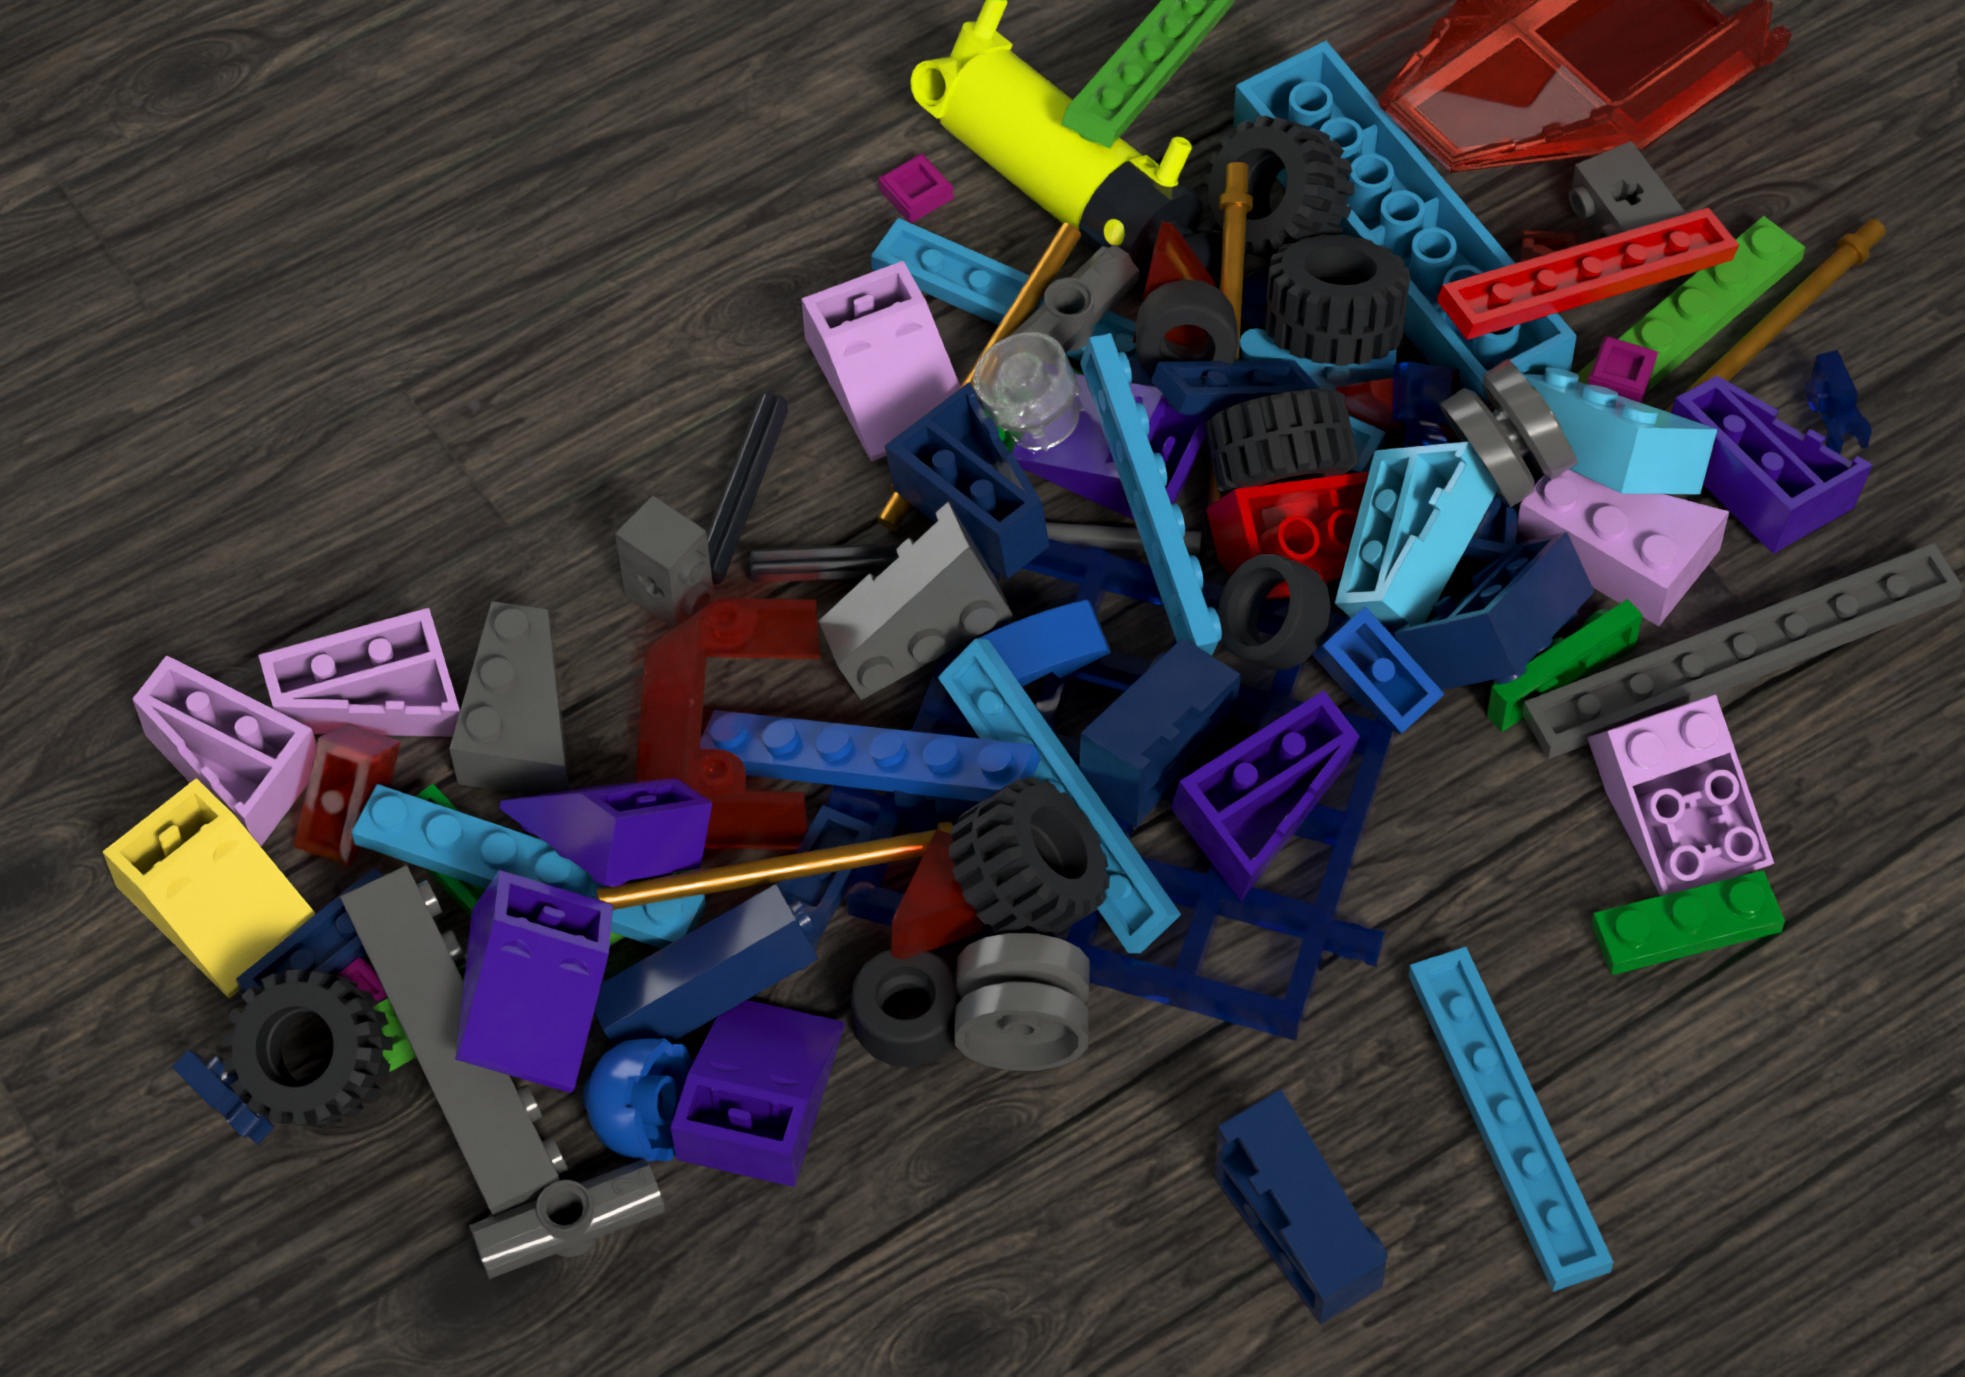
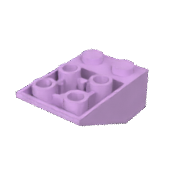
M904 261L802 298L805 339L870 461L887 456L885 451L887 443L960 388L927 302Z
M1716 695L1698 699L1587 737L1605 791L1660 896L1734 878L1774 864Z

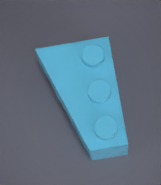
M1548 367L1545 369L1544 375L1523 374L1529 384L1536 388L1561 425V431L1575 453L1578 463L1569 468L1570 470L1621 494L1701 493L1718 429L1619 396L1617 392L1611 389L1578 382L1579 376L1564 369Z
M1470 442L1377 450L1374 452L1335 600V605L1350 616L1366 606L1390 634H1394L1406 624H1412L1413 626L1425 624L1433 609V605L1437 602L1499 489Z

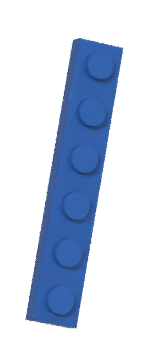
M714 710L694 753V758L700 770L890 792L898 790L909 794L982 802L1019 778L1023 780L1027 777H1034L1040 762V757L1034 744Z

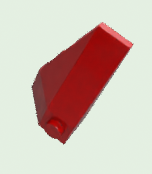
M1369 471L1234 489L1206 508L1219 563L1232 576L1242 563L1259 554H1278L1314 569L1319 573L1325 584L1341 577ZM1286 580L1277 584L1264 601L1290 598Z

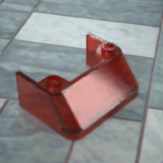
M735 598L716 600L656 640L647 650L644 665L635 782L677 778L711 801L712 809L704 848L797 850L808 831L804 792L746 791V772L742 761L735 754L726 750L700 749L707 657L820 659L821 646L816 600Z

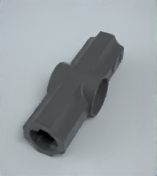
M1116 245L1112 247L1102 246L1070 278L1059 279L1049 285L1045 291L1044 304L997 349V360L1003 365L1009 377L1023 386L1026 383L1035 384L1068 351L1079 350L1087 345L1089 338L1093 335V326L1139 282L1140 270L1134 265L1129 254Z
M646 1159L582 1183L570 1180L556 1181L545 1187L537 1200L471 1224L469 1228L488 1279H491L554 1254L564 1257L579 1256L590 1250L597 1238L664 1213L665 1206L651 1167ZM574 1212L581 1215L576 1222L569 1225L554 1223L556 1218L563 1213Z

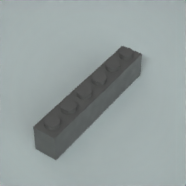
M406 865L340 896L492 1216L537 1200L545 1187L560 1181L558 1175L568 1171L567 1165L554 1138L551 1137L542 1142L533 1125V1122L543 1117L527 1084L516 1089L510 1076L507 1074L455 1060L464 981L457 967L466 964V959L452 930L441 935L432 918L442 913V910L427 880L416 884Z

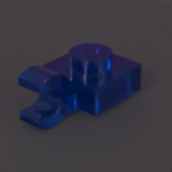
M1838 350L1816 355L1811 379L1806 381V396L1811 409L1814 412H1820L1827 427L1826 447L1841 454L1844 443L1841 434L1847 433L1856 437L1861 449L1868 448L1872 433L1871 425L1858 410L1856 405L1858 392Z
M1408 361L1394 364L1392 421L1406 423L1403 448L1447 444L1446 437L1439 427L1449 425L1440 408V404L1452 396L1453 368Z

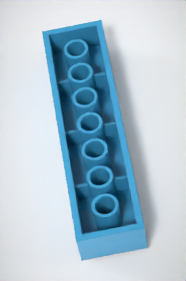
M1327 41L1307 49L1236 85L1234 127L1236 129L1237 125L1244 121L1255 123L1256 117H1279L1323 131L1330 135L1331 141L1338 142L1343 148L1344 153L1341 158L1350 161L1353 171L1347 176V181L1354 183V195L1347 198L1346 205L1352 207L1349 219L1342 217L1339 226L1343 229L1340 234L1371 240L1374 244L1392 250V254L1398 255L1405 262L1404 267L1409 268L1410 272L1403 332L1454 394L1463 388L1471 390L1480 397L1492 413L1495 409L1483 389V375L1506 359H1509L1522 374L1544 375L1545 369L1548 367L1571 372L1577 335L1558 313L1466 340L1436 301L1444 284L1515 264V262ZM1283 168L1276 178L1286 189L1287 172L1286 168Z

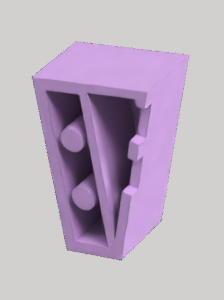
M1568 469L1553 480L1543 476L1534 486V492L1521 502L1516 542L1520 543L1567 532L1592 587L1618 603L1628 599L1643 614V618L1660 626L1720 551L1729 511L1665 494H1621Z
M429 608L258 655L273 709L312 728L313 734L453 737L460 709Z
M167 655L133 698L145 736L189 783L197 778L236 816L260 847L322 766L312 728Z

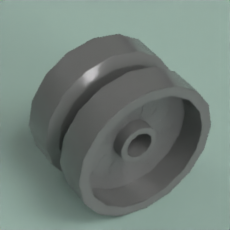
M1506 359L1483 375V389L1495 411L1491 413L1475 392L1463 388L1442 402L1440 408L1459 441L1470 442L1499 487L1496 494L1510 509L1534 492V479L1522 459L1523 456L1526 455L1543 476L1552 480L1577 464L1578 460L1561 431L1560 423L1536 388L1529 384L1518 368L1509 359Z
M1007 933L990 936L966 946L957 957L956 985L957 994L960 996L961 1001L956 1005L955 1046L969 1059L985 1066L1009 1071H1038L1060 1067L1077 1060L1088 1049L1089 1009L1085 1003L1089 999L1090 959L1079 947L1069 942L1036 933Z

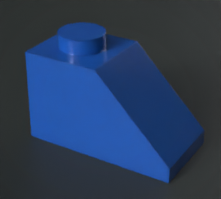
M1366 606L1346 618L1320 642L1319 647L1312 653L1313 657L1352 699L1398 734H1402L1444 695L1441 689Z

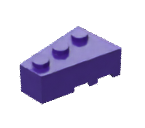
M1715 376L1676 397L1670 413L1718 429L1703 485L1766 548L1774 554L1855 507L1873 464L1859 456H1856L1853 462L1823 445L1826 437L1812 429H1809L1806 435L1776 419L1779 412L1777 409L1721 377Z
M1324 690L1179 781L1171 805L1172 811L1240 901L1244 899L1347 766L1360 737Z

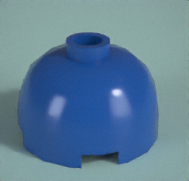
M663 1038L625 1040L613 1046L600 1058L590 1078L585 1083L583 1103L587 1110L589 1122L601 1143L618 1155L636 1161L646 1159L647 1162L655 1160L671 1161L676 1156L671 1125L688 1073L694 1063L684 1045L671 1044Z

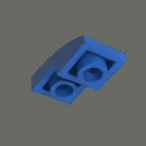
M1088 600L1067 604L1029 616L978 638L987 639L991 642L1021 687L1051 672L1062 678L1111 653L1093 606Z

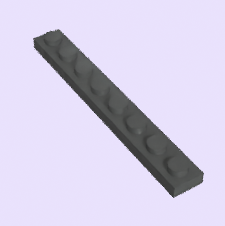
M1932 543L1524 701L1522 715L1549 760L1589 744L1587 738L1589 736L1721 693L1959 600L1963 586L1935 543Z

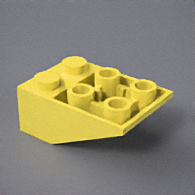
M197 778L103 851L116 887L228 998H231L239 991L236 981L237 977L316 915L236 816Z

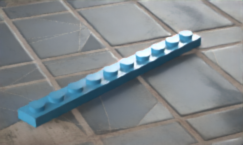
M900 218L895 221L871 255L872 270L877 271L904 261L920 291L996 325L1000 324L1030 276ZM1045 294L1043 295L1042 299L1038 303L1033 313L1036 312L1044 304ZM1108 311L1093 326L1092 337L1111 333L1117 352H1124L1129 362L1132 359L1140 363L1136 350L1137 322ZM1165 335L1167 340L1177 345L1189 346ZM1086 346L1079 350L1068 351L1065 355L1081 362ZM1349 416L1359 462L1345 474L1367 472L1370 470L1374 452L1382 450L1385 446L1386 432Z

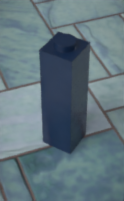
M775 884L601 983L594 1012L613 1046L625 1040L663 1038L672 1043L819 959L807 939V936L817 930L800 900L788 905Z

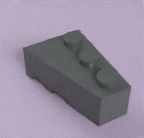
M949 502L935 513L938 522L916 542L908 538L896 549L899 558L877 578L872 574L867 575L819 620L838 668L861 700L1014 617L992 570Z
M491 601L449 748L458 785L531 796L570 790L556 651L548 609Z

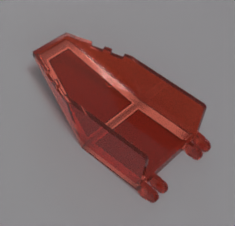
M1457 0L1445 17H1439L1431 28V36L1418 53L1413 52L1378 99V106L1449 173L1594 156L1629 141H1632L1638 150H1642L1662 138L1761 66L1770 65L1788 46L1792 33L1783 25L1774 28L1773 31H1769L1773 3L1770 0H1754L1730 18L1722 14L1708 0Z

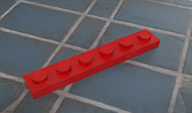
M1708 207L1444 284L1436 301L1466 340L1732 261L1739 248V244Z

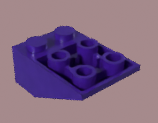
M1053 370L1011 453H1013L1022 469L1134 520L1085 376ZM1131 383L1129 386L1135 403L1141 402L1146 409L1149 420V434L1147 437L1153 453H1160L1164 460L1167 471V484L1165 488L1170 503L1174 504L1177 502L1206 442L1207 437L1204 423L1216 415L1217 412L1199 413L1195 416L1179 413L1169 405L1168 400L1157 387Z
M677 778L592 786L501 800L499 809L520 823L523 830L538 836L556 849V853L559 856L571 860L588 872L595 882L605 886L616 887L625 884L628 880L646 877L659 878L674 875L675 872L700 868L712 802Z
M499 870L472 909L455 1060L571 1093L575 1088L609 955L613 905Z
M745 1000L717 1016L688 1073L671 1125L676 1160L795 1187L845 1027L844 1022Z

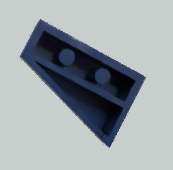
M970 382L885 445L894 491L935 523L938 522L935 513L949 502L987 564L1006 579L1010 578L1050 547L1042 501L1013 453L1010 454L999 437L997 426L991 417H987L978 402L977 393Z
M1562 532L1518 543L1470 578L1475 588L1455 603H1453L1450 596L1442 598L1433 605L1437 615L1428 623L1416 626L1406 624L1395 632L1394 635L1398 643L1441 690L1488 680H1494V683L1497 685L1505 684L1522 676L1527 671L1526 664L1537 653L1544 651L1552 645L1553 635L1562 626L1569 624L1579 616L1578 609L1594 593V589L1568 533Z
M1182 638L1167 653H1160L1152 662L1148 671L1081 732L1080 753L1076 764L1108 811L1136 829L1238 704L1241 679L1239 672Z
M1282 1089L1220 1124L1217 1136L1215 1181L1320 1325L1382 1288L1387 1260L1384 1245L1371 1228L1364 1226L1346 1193L1339 1185Z

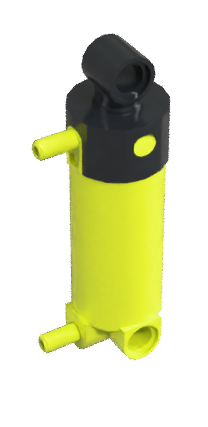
M985 0L977 21L963 24L949 57L923 61L915 67L911 77V90L914 98L923 108L937 119L940 118V124L950 134L1062 224L1068 223L1076 227L1081 232L1080 241L1093 253H1096L1102 246L1112 247L1113 245L1127 252L1134 265L1140 270V278L1137 284H1143L1154 278H1157L1161 285L1182 279L1204 281L1208 284H1214L1221 280L1223 242L1218 238L1219 235L1211 230L1196 231L1202 216V201L1193 191L1177 180L1192 149L1190 142L1182 137L1172 138L1159 165L1149 156L1141 155L1120 137L1109 149L1099 143L1087 141L1079 133L1061 125L1066 109L1073 100L1012 53L1010 50L1013 44L996 31L1007 6V0Z

